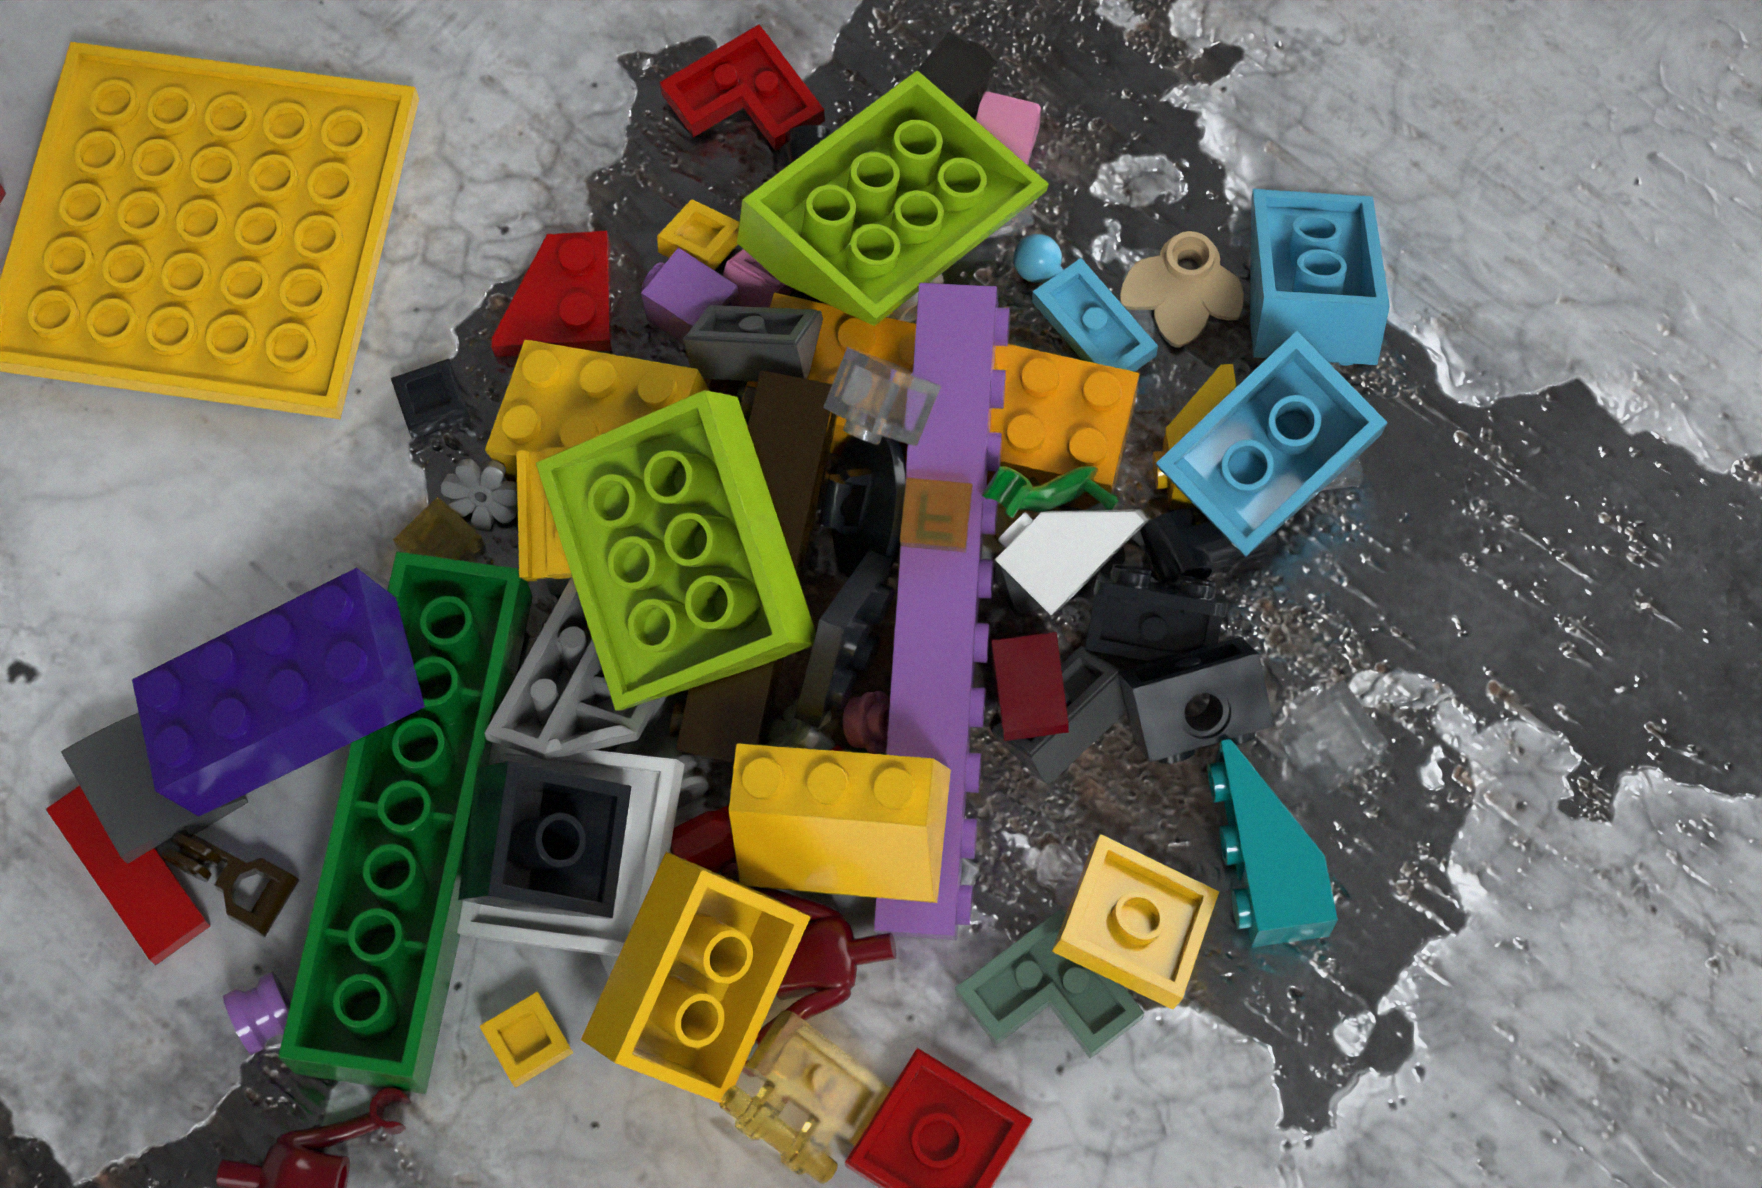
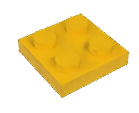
M1100 834L1091 846L1052 952L1174 1010L1184 997L1219 891Z

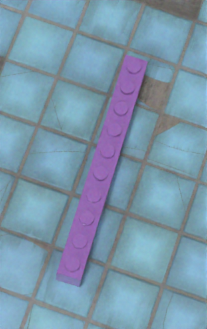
M919 283L886 755L934 758L951 769L938 902L927 903L876 898L874 931L878 935L892 933L893 936L957 940L958 925L970 926L973 885H961L962 859H975L977 819H965L967 792L979 793L981 753H969L971 727L983 728L985 688H974L975 662L987 663L989 624L978 623L979 598L991 599L994 560L982 559L983 535L996 534L998 506L997 501L985 499L981 495L987 487L988 471H997L1001 462L1002 433L990 432L992 408H1004L1006 370H994L996 346H1008L1010 308L998 307L997 286ZM922 492L928 493L926 515L952 517L951 524L925 521L924 534L953 537V543L917 540Z

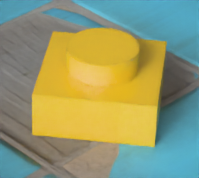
M691 199L657 235L658 253L670 258L677 248H680L715 271L738 245L737 238L740 222Z
M538 991L479 1026L515 1088L573 1054L571 1047Z

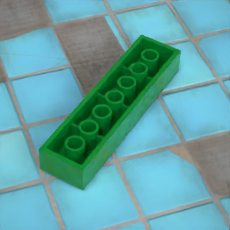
M396 551L387 591L396 597L425 707L351 743L278 1058L295 1074L426 1094L460 934L457 933L463 901L458 900L477 772L478 768L488 766L492 742L486 740L484 733L516 677L533 595L528 582L519 578V569Z

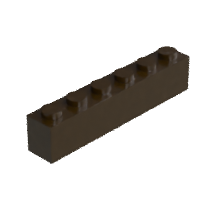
M760 370L757 388L751 386L746 388L741 409L801 585L842 397L837 386L833 384ZM784 657L750 670L690 688L687 701L678 699L672 713L670 737L678 738L676 751L685 755H694L698 758L734 765L736 744L765 746Z

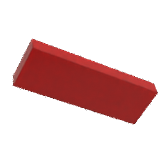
M80 785L46 808L52 820L148 959L155 966L211 927L156 848L151 849L128 864L120 857Z

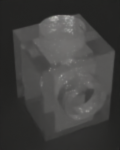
M847 347L823 408L846 419L843 431L857 438L879 445L882 436L917 447L941 385L893 362Z
M1344 680L1327 690L1321 684L1315 685L1301 693L1289 704V708L1292 711L1289 712L1282 731L1285 736L1282 739L1283 748L1292 764L1300 772H1305L1306 770L1310 772L1325 795H1328L1380 763L1388 742Z

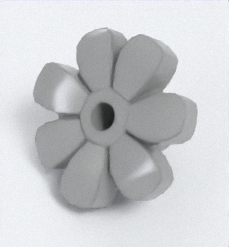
M463 459L459 461L456 467V474H446L441 484V493L445 497L451 498L448 508L456 516L462 518L472 513L471 526L474 529L489 531L493 525L494 518L501 523H509L516 517L518 506L516 505L518 504L517 482L502 480L506 467L498 461H485L479 468L474 460Z
M796 699L783 712L785 722L780 719L772 721L767 737L769 741L765 745L829 750L835 747V741L820 731L830 721L831 710L826 714L819 728H816L794 718L799 702Z

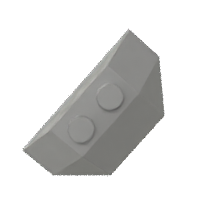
M570 578L484 734L487 741L544 760H550L639 740L659 699L621 711H615L573 578Z

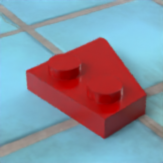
M608 231L546 235L491 338V347L495 357L519 356L525 339L590 351H612L611 270Z

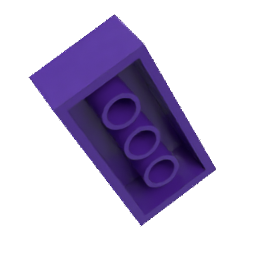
M357 567L132 679L155 792L199 817L425 707L396 597Z

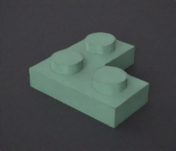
M1059 909L955 987L957 997L995 1046L1049 1006L1090 1059L1140 1022L1144 1017V1012L1122 985L1052 952L1066 915L1062 909Z

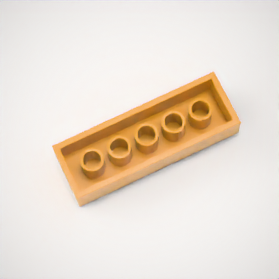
M774 293L770 308L813 309L822 312L823 321L807 379L836 385L842 397L830 453L841 455L848 438L859 426L867 423L881 424L890 428L896 435L904 455L905 464H907L916 324L886 317L873 326L828 304ZM1008 344L1007 347L996 346L994 370H1006L1004 408H992L990 432L1002 433L1000 466L1010 467L1018 471L1030 481L1032 487L1047 483L1055 477L1075 468L1094 466L1098 468V471L1092 481L1110 494L1114 493L1135 407L1140 373ZM748 381L746 388L748 386L757 388L758 382ZM988 471L987 486L996 471ZM1084 491L1080 497L1063 505L1086 510L1100 502Z

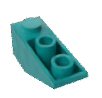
M1231 739L1221 740L1216 763L1208 764L1207 772L1212 800L1214 803L1224 802L1228 825L1220 826L1219 836L1225 865L1236 864L1240 889H1233L1231 891V899L1237 928H1248L1251 948L1329 937L1338 918L1325 855Z

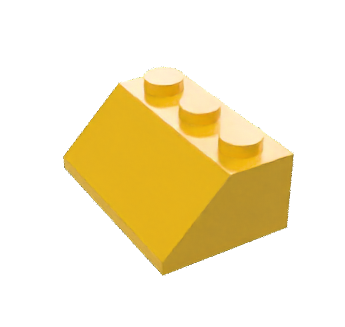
M736 744L729 816L740 884L757 888L937 903L951 769L934 758Z

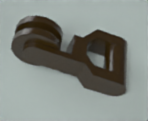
M176 833L172 842L180 847L179 851L167 848L162 857L183 872L204 882H208L212 875L210 871L204 868L206 863L216 867L221 860L227 863L214 885L224 895L228 918L246 929L266 937L298 884L299 879L263 858L246 863L194 834L188 837ZM258 874L269 881L249 912L236 905L234 892L242 879Z

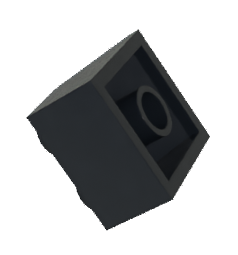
M512 761L478 768L458 900L523 912L613 919L632 786Z

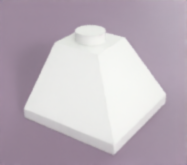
M1142 509L1041 512L1034 520L1025 512L998 539L1006 549L995 560L1052 615L1063 608L1151 518Z

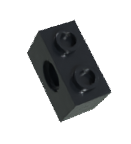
M1242 637L1118 672L1135 745L1149 762L1156 760L1163 764L1181 762L1191 758L1195 754V749L1218 742L1220 744L1221 740L1231 739L1235 745L1243 744L1253 740L1257 736L1256 731L1275 726L1259 653ZM1201 693H1209V703L1202 713L1192 717L1185 716V708L1191 698Z

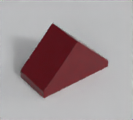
M1045 629L989 637L988 659L1004 741L1069 733L1057 632Z

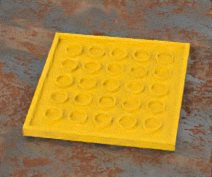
M70 42L0 277V372L341 419L419 103L416 87Z

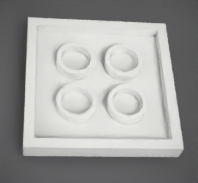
M492 742L488 766L512 761L632 786L613 919L523 912L463 901L457 933L467 937L618 957L665 852L670 853L685 764L677 759L598 750L544 760Z

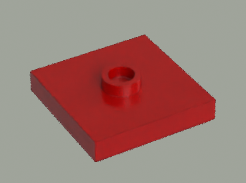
M916 1048L844 1163L845 1167L878 1188H993L1032 1125L1033 1119L926 1052Z

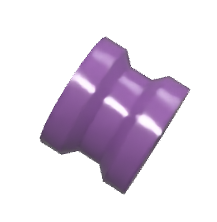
M273 971L260 977L257 986L246 992L235 989L223 995V1001L231 1022L250 1055L263 1050L268 1039L278 1034H284L291 1001Z

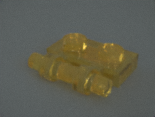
M782 1010L745 1066V1068L765 1082L758 1094L751 1097L737 1085H733L722 1096L719 1107L736 1119L735 1128L749 1139L757 1141L761 1138L781 1153L780 1162L797 1175L807 1173L820 1184H825L834 1176L838 1167V1163L823 1152L833 1135L843 1143L855 1146L891 1088L797 1014ZM788 1101L809 1116L803 1128L799 1131L794 1130L778 1117Z

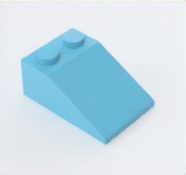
M1253 189L1251 196L1250 327L1253 358H1268L1295 331H1298L1328 362L1343 366L1352 364L1377 365L1390 303L1373 196Z
M1295 331L1158 460L1156 466L1240 553L1247 557L1382 435L1388 422L1298 331Z

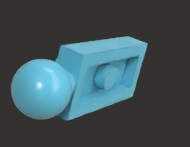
M1032 234L1023 238L1018 243L1013 255L1016 271L1029 282L1043 283V285L1033 291L1032 303L1081 360L1135 372L1157 356L1158 345L1082 258L1066 269H1063L1061 267L1062 253L1060 247L1051 237L1043 234Z

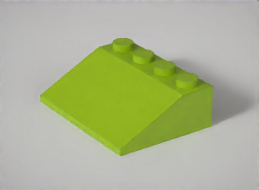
M917 70L742 199L737 244L779 282L875 326L919 292V283H930L1044 194L1048 189L1049 183Z
M703 390L536 463L615 711L628 709L750 670L813 646L816 631L738 397Z

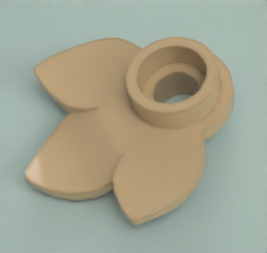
M1194 231L1182 232L1169 239L1162 247L1159 256L1145 258L1136 262L1128 271L1120 293V303L1126 309L1154 310V321L1159 333L1174 347L1185 346L1197 339L1205 329L1210 315L1224 320H1238L1244 302V291L1238 277L1220 265V255L1213 242L1205 235ZM1184 259H1192L1200 267L1188 270L1180 267L1178 263Z

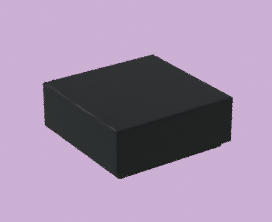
M449 358L391 378L412 439L471 420Z

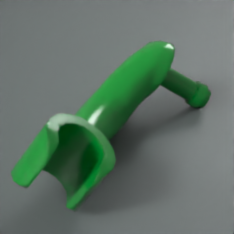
M1000 466L981 495L985 499H993L1006 508L1005 513L1011 518L1015 516L1018 510L1038 513L1051 510L1077 499L1084 491L1101 502L1107 510H1114L1119 503L1116 495L1110 494L1092 481L1098 471V468L1094 466L1075 468L1055 477L1047 483L1032 487L1030 481L1018 471L1010 467Z

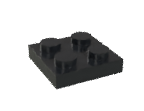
M869 550L820 618L795 719L819 728L824 717L833 706L842 709L846 705L857 679L856 671L859 670L867 673L881 643V637L873 634L875 624H881L885 618L894 596V588L886 585L893 559Z

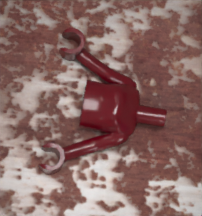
M730 863L724 866L720 875L739 882L737 863ZM749 887L810 916L809 922L813 923L807 925L776 993L780 1000L804 997L794 1002L760 1029L754 1044H758V1051L752 1059L746 1061L741 1072L749 1077H758L765 1074L774 1062L775 1053L771 1046L811 1017L835 1008L847 1001L851 996V989L855 986L857 965L896 959V944L892 933L854 938L850 924L838 910L831 906L778 889Z
M396 1088L380 1090L373 1096L369 1112L325 1126L293 1130L281 1134L276 1140L277 1143L270 1146L262 1165L222 1159L217 1170L216 1184L226 1188H346L350 1169L349 1157L320 1153L310 1149L332 1147L380 1128L391 1135L400 1134L406 1127L396 1121H385L383 1119V1112L390 1103L402 1102L410 1104L412 1101L401 1090Z

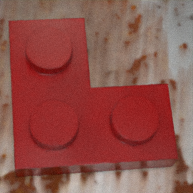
M760 24L659 82L661 95L693 137L744 108L774 150L777 151L786 143L785 133L788 130L805 125H820L825 122L824 108Z

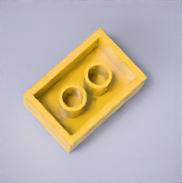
M525 339L485 451L492 460L498 461L506 467L504 477L507 481L517 482L516 451L518 450L532 452L542 451L544 448L578 445L703 390H710L699 370L695 368Z
M665 852L581 1037V1041L618 1065L727 1105L811 917L773 897Z

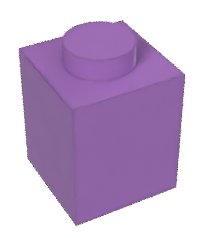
M677 248L666 263H657L649 271L642 284L641 295L647 321L683 344L684 337L709 305L740 306L738 286L680 248Z

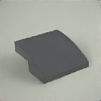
M139 712L113 723L61 751L117 852L127 864L172 838L176 833L186 830L190 835H195L248 803L243 795L199 817L155 792Z

